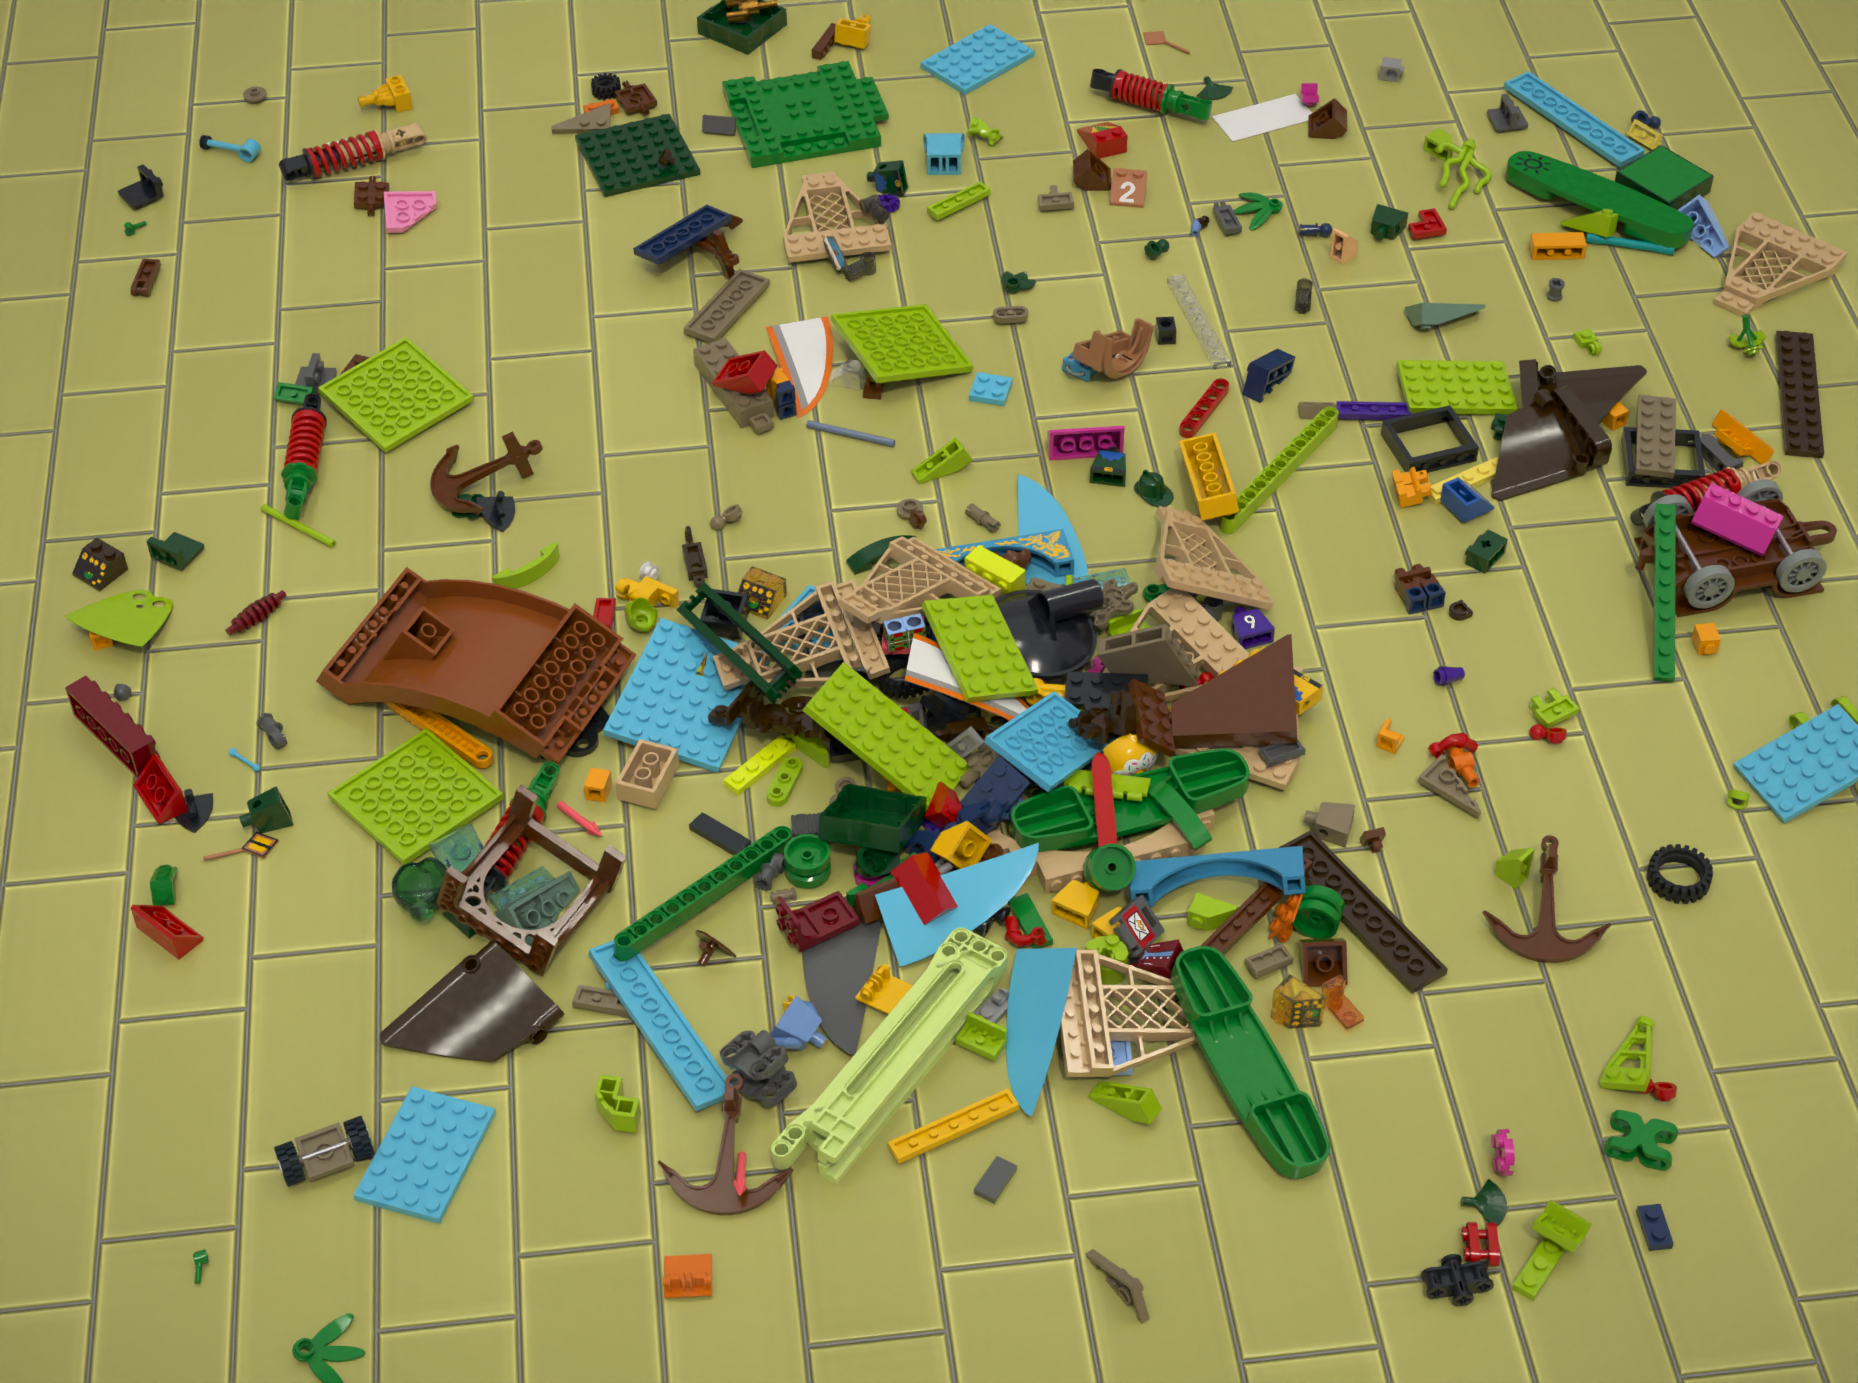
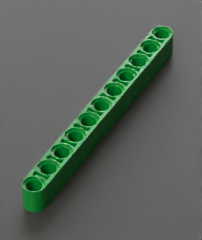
M787 826L774 828L619 932L614 938L615 958L620 961H627L761 871L762 864L770 863L775 852L784 854L787 842L792 839L791 829Z

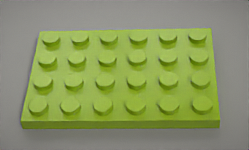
M1397 360L1396 367L1405 402L1411 413L1451 405L1456 414L1500 413L1508 415L1518 410L1504 361Z
M993 595L923 601L921 607L966 702L1036 695L1039 689Z

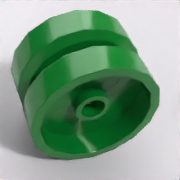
M801 834L787 842L784 848L785 876L788 881L796 887L807 889L818 887L829 879L831 859L830 846L826 840H821L819 836L813 834Z
M1106 844L1092 850L1086 856L1083 864V875L1087 883L1102 893H1111L1127 887L1136 873V862L1132 853L1126 847L1119 844Z
M1321 885L1307 886L1306 893H1303L1292 924L1304 936L1313 939L1331 938L1338 930L1345 908L1344 900L1339 893L1331 888Z

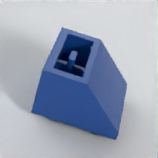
M1459 477L1444 483L1442 486L1440 501L1463 523L1494 509V506L1471 484Z

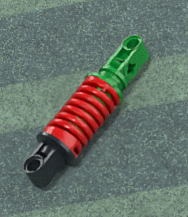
M1103 69L1092 70L1090 87L1109 92V97L1112 100L1118 99L1119 101L1139 107L1142 106L1149 110L1160 111L1164 115L1170 110L1175 114L1179 112L1200 120L1210 119L1212 101L1184 94L1180 90L1175 91V85L1166 83L1163 85L1161 81L1157 82V80H1151L1150 78L1146 79L1144 76L1140 77L1133 73L1129 74L1122 69H1118L1115 74Z

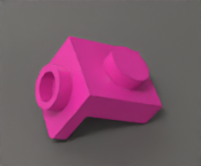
M1302 83L1300 98L1302 103H1305V105L1319 103V95L1317 94L1318 84Z

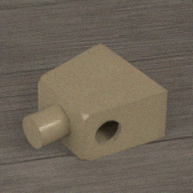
M1322 802L1318 813L1306 810L1304 823L1315 825L1314 833L1321 840L1346 848L1354 818L1355 805Z

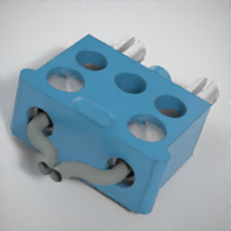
M1073 352L1063 358L1062 370L1067 372L1068 375L1090 381V378L1097 373L1092 367L1082 364L1079 360L1072 357Z

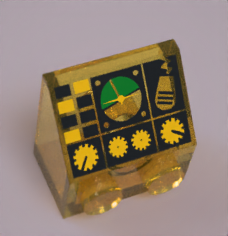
M752 566L742 578L738 593L748 594L751 605L749 613L768 620L787 596L786 578Z
M1289 974L1274 990L1271 1018L1288 1029L1320 1027L1323 1022L1326 996Z

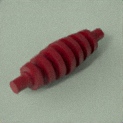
M283 590L277 594L270 593L254 601V603H250L237 615V618L235 617L231 620L232 625L225 629L226 633L229 636L236 631L242 633L245 629L248 630L259 622H263L265 618L270 616V613H273L281 605V600L287 596Z

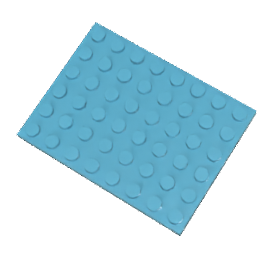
M660 618L603 729V735L635 746L639 739L677 748L680 761L719 773L743 722V718L737 717L731 725L709 723L708 715L717 705L728 707L745 686L743 684L725 691L713 659L714 655L721 652L696 629ZM721 638L731 649L739 644ZM707 653L706 667L703 669L704 676L695 675ZM756 656L758 664L762 658ZM767 660L764 666L768 667L771 661Z

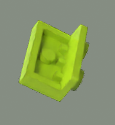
M969 1012L966 1015V1024L955 1038V1044L995 1061L1007 1044L1008 1030L1000 1024L986 1020L981 1015Z
M1550 1200L1544 1212L1534 1221L1531 1228L1537 1231L1540 1236L1549 1238L1559 1244L1562 1249L1574 1253L1584 1243L1592 1224Z

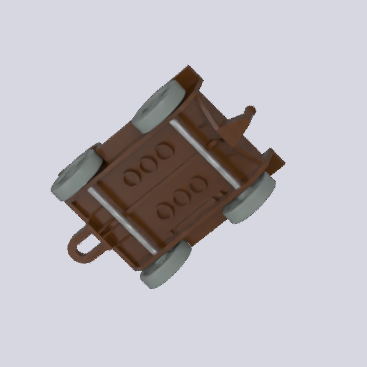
M1762 479L1751 482L1743 487L1737 495L1784 516L1762 557L1692 524L1691 521L1696 512H1693L1688 500L1681 495H1667L1654 501L1644 513L1643 522L1646 529L1643 531L1642 537L1634 538V542L1640 551L1635 568L1637 570H1644L1646 563H1654V507L1656 503L1676 505L1675 614L1677 618L1717 610L1729 603L1737 591L1771 586L1778 596L1785 598L1824 592L1820 580L1826 573L1827 564L1822 555L1813 546L1832 543L1835 540L1837 528L1828 521H1797L1789 507L1782 502L1783 493L1774 481ZM1819 529L1828 531V533L1812 536L1808 534V531Z

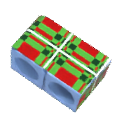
M920 613L883 621L884 642L888 652L889 648L890 652L911 648L914 633L926 637V627Z

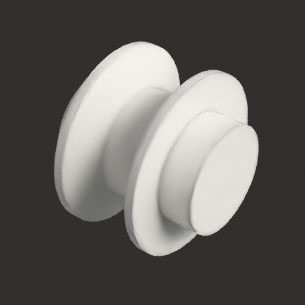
M650 561L645 562L639 571L641 579L647 576L656 580L660 574L659 567L657 565L652 566Z

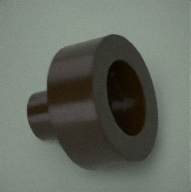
M665 148L659 156L658 163L663 166L667 163L673 165L675 159L671 157L672 151Z

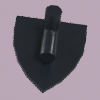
M498 491L496 497H476L477 504L484 508L480 513L485 520L501 532L505 531L512 523L515 515L513 496H505L503 491Z
M186 789L184 791V799L187 805V812L174 818L183 828L195 833L207 822L212 813L213 793L194 796L191 789Z

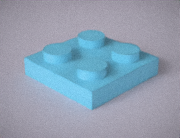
M977 372L969 393V401L1005 406L1013 378Z

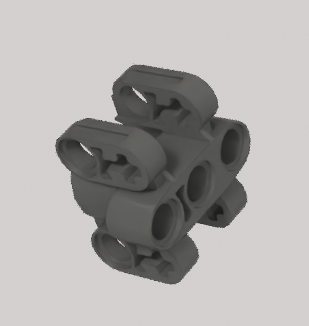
M750 1030L743 1031L720 1050V1056L724 1065L730 1067V1069H736L732 1073L739 1074L742 1078H745L743 1080V1089L740 1092L750 1099L760 1100L766 1107L777 1105L797 1087L794 1073L786 1071L785 1064L789 1059L785 1048L780 1045L777 1046L773 1036L766 1030L760 1031L757 1035ZM736 1053L731 1057H727L729 1054ZM732 1081L731 1084L736 1086L738 1082ZM769 1094H775L770 1098H765Z

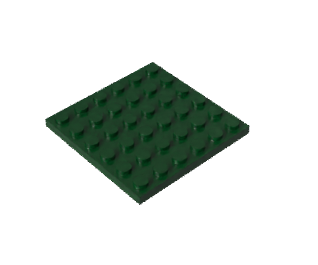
M662 114L657 117L645 118L644 120L575 135V141L604 197L701 175L698 164L670 114ZM665 148L672 151L671 157L675 159L673 165L667 163L663 166L658 163L659 156Z

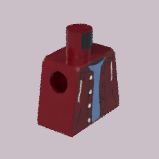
M1179 939L1149 944L1145 946L1141 957L1131 958L1130 965L1171 979V971L1176 958L1184 950Z

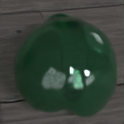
M426 857L418 863L409 862L403 864L392 878L393 898L415 921L426 922L432 917L433 913L440 909L436 901L445 871L447 870L446 866L436 858Z

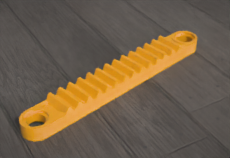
M383 702L389 706L391 711L394 710L396 714H400L401 718L405 717L407 722L410 721L419 730L422 729L423 731L427 728L457 755L461 756L463 760H467L475 767L487 768L493 763L492 750L438 712L399 703ZM480 755L488 756L484 760L477 759Z

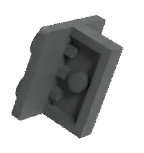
M1501 94L1499 108L1487 110V115L1497 132L1528 128V123L1519 106H1514V102L1508 94Z
M312 353L308 367L302 366L300 368L295 385L313 387L315 390L314 394H320L318 387L334 379L337 370L336 368L324 367L320 353Z

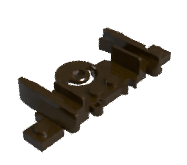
M751 681L747 683L742 692L728 707L717 705L708 715L709 723L731 725L737 717L743 718L746 728H759L761 733H766L769 729H772L773 732L792 734L794 737L799 733H804L805 738L814 737L829 741L834 737L802 711L813 697L795 696L784 700L781 704L769 703L764 705L765 695ZM786 707H788L789 711L793 714L786 713Z

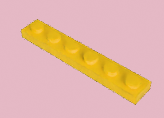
M1007 1088L889 1141L888 1149L898 1164L903 1163L1018 1111L1019 1103Z

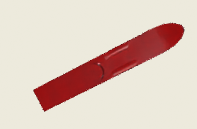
M1096 753L1092 761V781L1098 847L1106 844H1117L1110 763L1104 754Z

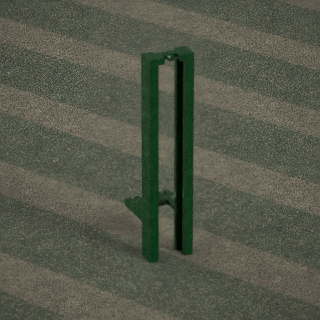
M704 582L695 591L698 595L696 597L691 595L689 597L691 602L688 603L685 600L676 610L775 704L777 702L776 699L782 697L779 691L782 690L786 693L785 687L791 688L788 682L791 681L795 684L797 682L796 679L802 677V672ZM704 598L708 599L781 667L782 671L769 683L692 612Z

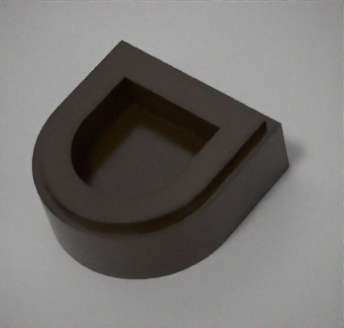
M1463 600L1454 602L1449 607V616L1454 620L1462 621L1473 615V611Z

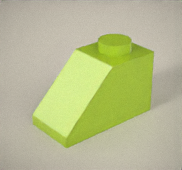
M1438 128L1425 136L1423 150L1445 162L1447 159L1452 158L1453 151L1444 148L1442 153H1438L1436 149L1441 142L1448 141L1452 143V137Z
M1534 849L1510 850L1505 856L1501 855L1496 861L1495 876L1515 889L1519 887L1529 877Z
M1197 893L1188 910L1187 925L1204 931L1219 928L1237 910L1238 906Z

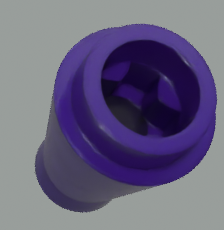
M1439 666L1433 672L1435 683L1441 686L1465 677V671L1462 667Z

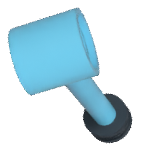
M202 135L199 140L201 148L210 149V147L236 151L245 162H252L261 151L260 144L253 139H248L241 146L212 140L211 136Z

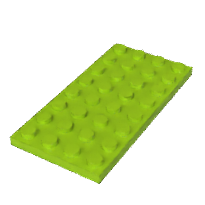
M845 662L839 666L802 710L903 793L927 797L926 811L938 782L942 781L953 790L959 783L961 776L969 769L968 763Z

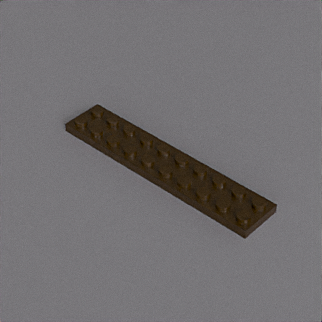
M1776 331L1775 341L1785 455L1823 458L1824 445L1813 333Z
M1312 830L1278 847H1303V856L1313 862V867L1305 874V883L1308 886H1325L1339 893L1345 904L1341 920L1412 993L1447 974L1448 968Z

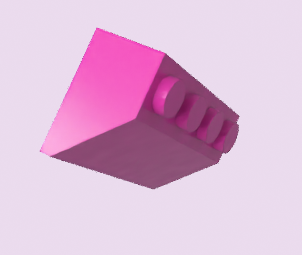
M1111 426L1049 430L1047 432L1049 460L1096 458L1100 450L1108 451L1110 447H1116L1119 449V452L1123 453L1125 427Z
M1711 483L1691 523L1763 557L1784 516Z

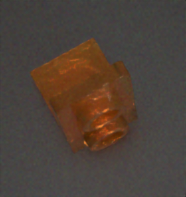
M1340 974L1322 984L1320 1000L1346 1029H1350L1363 1022L1364 1016L1344 995L1346 980Z

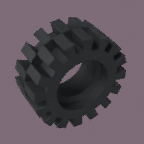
M601 73L598 76L595 75L591 79L592 95H594V98H598V100L602 98L603 101L611 98L615 99L614 92L621 90L619 77L615 74L612 76V73L608 75L606 73L604 75H601Z

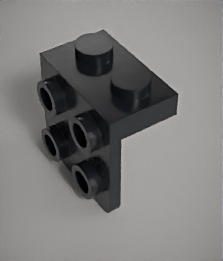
M144 164L137 167L140 181L118 190V195L133 209L140 208L164 197L162 180L160 177H156L153 171Z

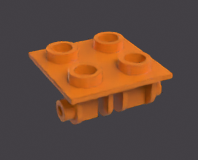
M1303 893L1292 894L1286 902H1281L1276 907L1275 919L1269 926V940L1274 936L1282 943L1290 939L1294 928L1292 923L1295 920Z
M712 1254L664 1256V1298L712 1296Z

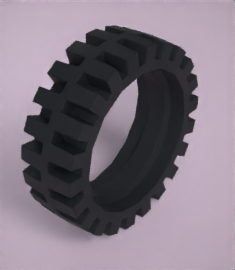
M910 654L887 655L886 660L891 672L877 677L880 689L885 695L888 694L891 698L895 696L896 699H900L903 696V699H908V696L915 698L916 694L921 696L924 694L923 691L928 692L930 690L905 680L889 678L895 671L907 667Z
M1669 844L1666 848L1664 846L1660 847L1659 851L1656 850L1651 856L1646 876L1648 885L1652 887L1654 893L1658 892L1660 898L1666 896V901L1668 902L1674 899L1675 904H1679L1680 900H1682L1683 904H1688L1689 900L1691 903H1695L1697 899L1701 900L1708 893L1713 878L1712 864H1710L1708 858L1704 859L1705 854L1702 852L1697 854L1698 849L1696 848L1689 850L1688 845L1681 848V844H1676L1674 848L1672 844ZM1666 863H1683L1692 867L1701 879L1694 885H1676L1666 880L1660 874L1659 868Z

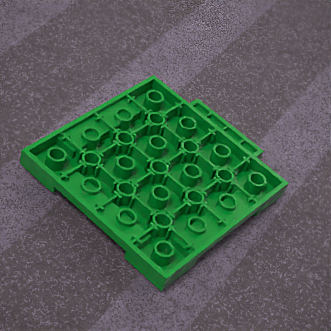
M849 61L817 66V72L794 74L768 80L756 81L753 76L722 81L723 94L732 117H736V128L751 168L881 147V135L875 122L888 120L889 113L873 77L856 79Z

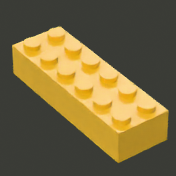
M1216 433L1180 440L1182 460L1201 519L1210 520L1215 517L1239 512L1236 492Z

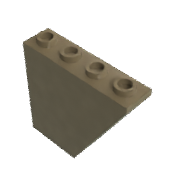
M1167 624L1098 639L1097 656L1110 673L1148 674V682L1197 686V677H1199L1198 666L1194 665L1191 661L1190 655L1185 652L1182 643L1178 642L1174 632L1169 629Z

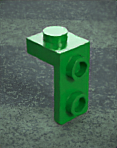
M161 865L155 869L149 881L153 905L175 904L173 880L178 871L176 866Z

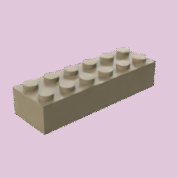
M726 338L693 349L695 367L740 428L750 426L749 418L763 412L770 418L774 417L773 400L765 389L760 393L746 394L712 385V382L727 360L739 356Z

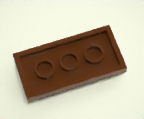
M1132 679L1128 686L1136 706L1138 742L1172 757L1176 750L1165 694L1160 690L1149 687L1143 682Z

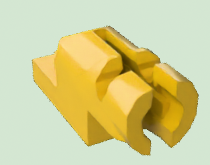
M647 576L640 583L628 578H621L615 586V590L619 591L615 595L623 600L629 599V601H633L636 598L642 597L647 599L653 607L658 602L673 608L679 605L677 589Z

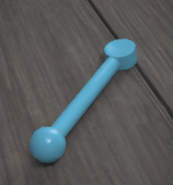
M235 748L228 751L231 757H237L251 766L253 771L258 772L260 770L259 764L250 762L238 754Z

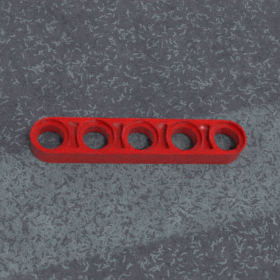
M1219 378L1214 380L1183 419L1179 428V434L1182 437H1194L1229 392V382L1226 379ZM1214 396V397H1217V398H1216V399H1210V398H1208V397ZM1197 417L1200 418V420H1193L1192 418ZM1184 428H1191L1192 430L1186 431Z

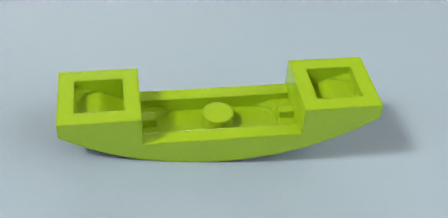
M554 542L541 549V556L513 572L506 568L492 576L493 584L517 589L541 578L554 567L560 558L558 543Z

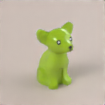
M976 117L971 118L968 129L970 137L977 135L981 138H988L990 146H994L1000 138H1003V135L999 133L1000 129L990 130L983 120Z

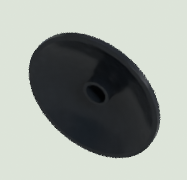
M1092 578L1046 591L1018 590L1003 594L995 599L1033 678L1058 679L1066 677L1067 671L1078 672L1093 657L1097 644V633L1090 619V614L1092 611L1100 610L1104 603L1102 589L1095 579Z

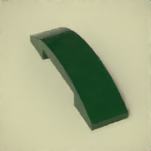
M899 535L876 541L854 553L846 560V563L854 575L872 569V563L879 561L886 552L889 542L902 536L906 539L916 536Z

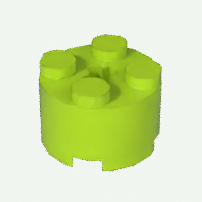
M1117 935L1100 936L1087 942L1085 950H1097L1098 954L1128 964L1127 947L1119 940ZM1099 965L1103 985H1116L1123 980L1125 973Z

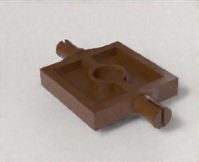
M626 80V82L623 81L622 83L624 89L614 92L615 98L626 114L641 111L646 116L650 113L648 109L657 106L656 98L645 83L630 85Z
M370 176L369 182H355L354 208L368 209V216H374L375 209H385L384 192H389V183L376 182L375 176H373V180L372 176Z

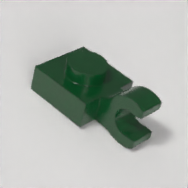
M1496 413L1491 425V429L1495 431L1494 439L1501 440L1506 414Z

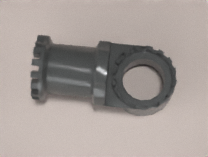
M261 714L256 725L258 728L266 731L271 745L275 749H279L287 744L286 737H283L284 734H281L283 725L280 722H276L272 714Z
M775 852L770 863L762 864L759 876L754 879V885L758 889L761 888L762 891L763 889L764 891L771 890L773 879L779 873L785 871L784 854Z

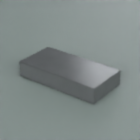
M704 114L702 132L735 135L736 117Z
M1297 739V743L1271 744L1259 748V755L1266 765L1271 767L1305 755V748Z
M996 1156L974 1188V1194L995 1203L1017 1171V1165Z

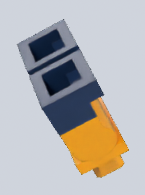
M778 368L774 371L773 377L766 383V392L772 398L773 406L777 409V417L779 420H783L797 415L795 387L784 374V370Z

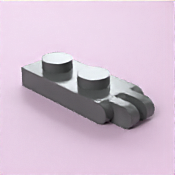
M1225 201L1220 202V205L1218 202L1214 203L1213 213L1224 234L1229 235L1242 232V226L1232 207L1226 205Z

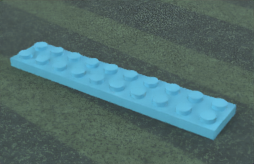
M1525 72L1504 82V88L1618 167H1622L1644 155L1645 150L1531 72Z
M614 940L589 949V957L694 1110L697 1112L723 1101V1094L726 1088L725 1079L727 1076L642 955L638 953L627 961L616 959L614 956Z

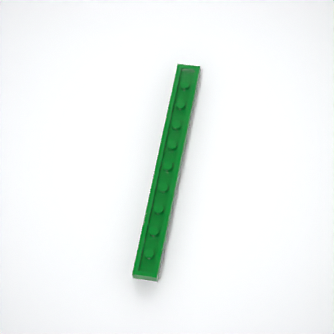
M1656 503L1654 507L1653 680L1674 682L1676 505Z

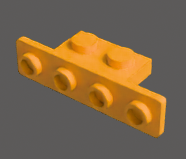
M1725 410L1719 411L1712 423L1717 428L1714 435L1719 438V442L1729 446L1737 456H1752L1760 464L1769 462L1775 450Z

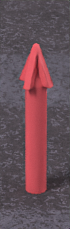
M563 801L558 802L557 808L588 830L587 834L602 836L594 821L591 823Z
M739 1152L737 1155L736 1181H733L737 1194L741 1196L747 1189V1186H745V1152Z

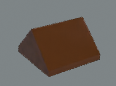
M894 877L856 893L854 912L862 922L867 924L882 918L875 895L899 888L896 878Z

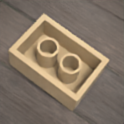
M639 739L615 783L617 799L656 809L679 767L678 749Z

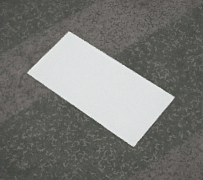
M1296 94L1212 117L1232 141L1309 121V115L1312 112Z

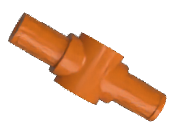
M1456 746L1446 749L1449 753L1448 765L1450 769L1453 768L1456 773L1462 776L1470 788L1478 786L1480 779L1474 772L1475 762L1470 751L1464 752L1463 749Z

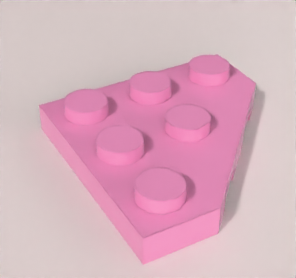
M435 191L384 192L386 233H404L436 209Z

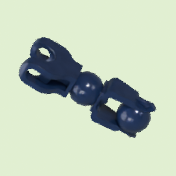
M993 798L984 799L981 802H975L960 809L957 812V821L947 823L942 831L968 821L987 835L995 828V825L1006 817V813L1003 811L1001 803ZM938 828L934 831H917L904 847L905 851L908 854L928 852L933 862L936 863L941 858L930 850L941 831Z

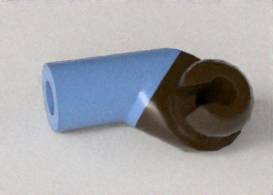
M1204 215L1192 222V236H1198L1200 230L1208 226L1210 222L1208 216Z

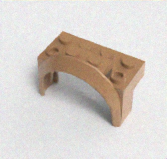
M1137 318L1134 321L1131 335L1122 330L1105 335L1101 334L1099 330L1093 331L1092 339L1075 343L1072 357L1079 360L1080 363L1092 367L1094 371L1103 372L1112 379L1122 378L1136 370L1143 362L1150 346L1154 326Z

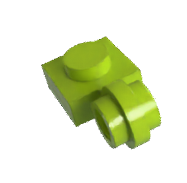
M1590 328L1574 332L1573 339L1581 349L1587 348L1590 355L1594 354V356L1602 351L1601 343L1598 342V338Z

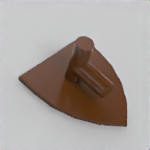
M700 930L695 931V934L703 940L699 944V948L703 951L697 962L700 965L706 966L716 948L736 958V955L729 948L709 934Z

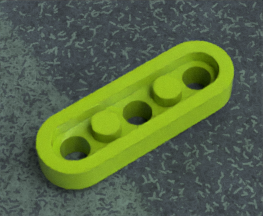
M788 757L783 760L767 791V802L771 806H783L789 799L803 771L802 761L799 758Z

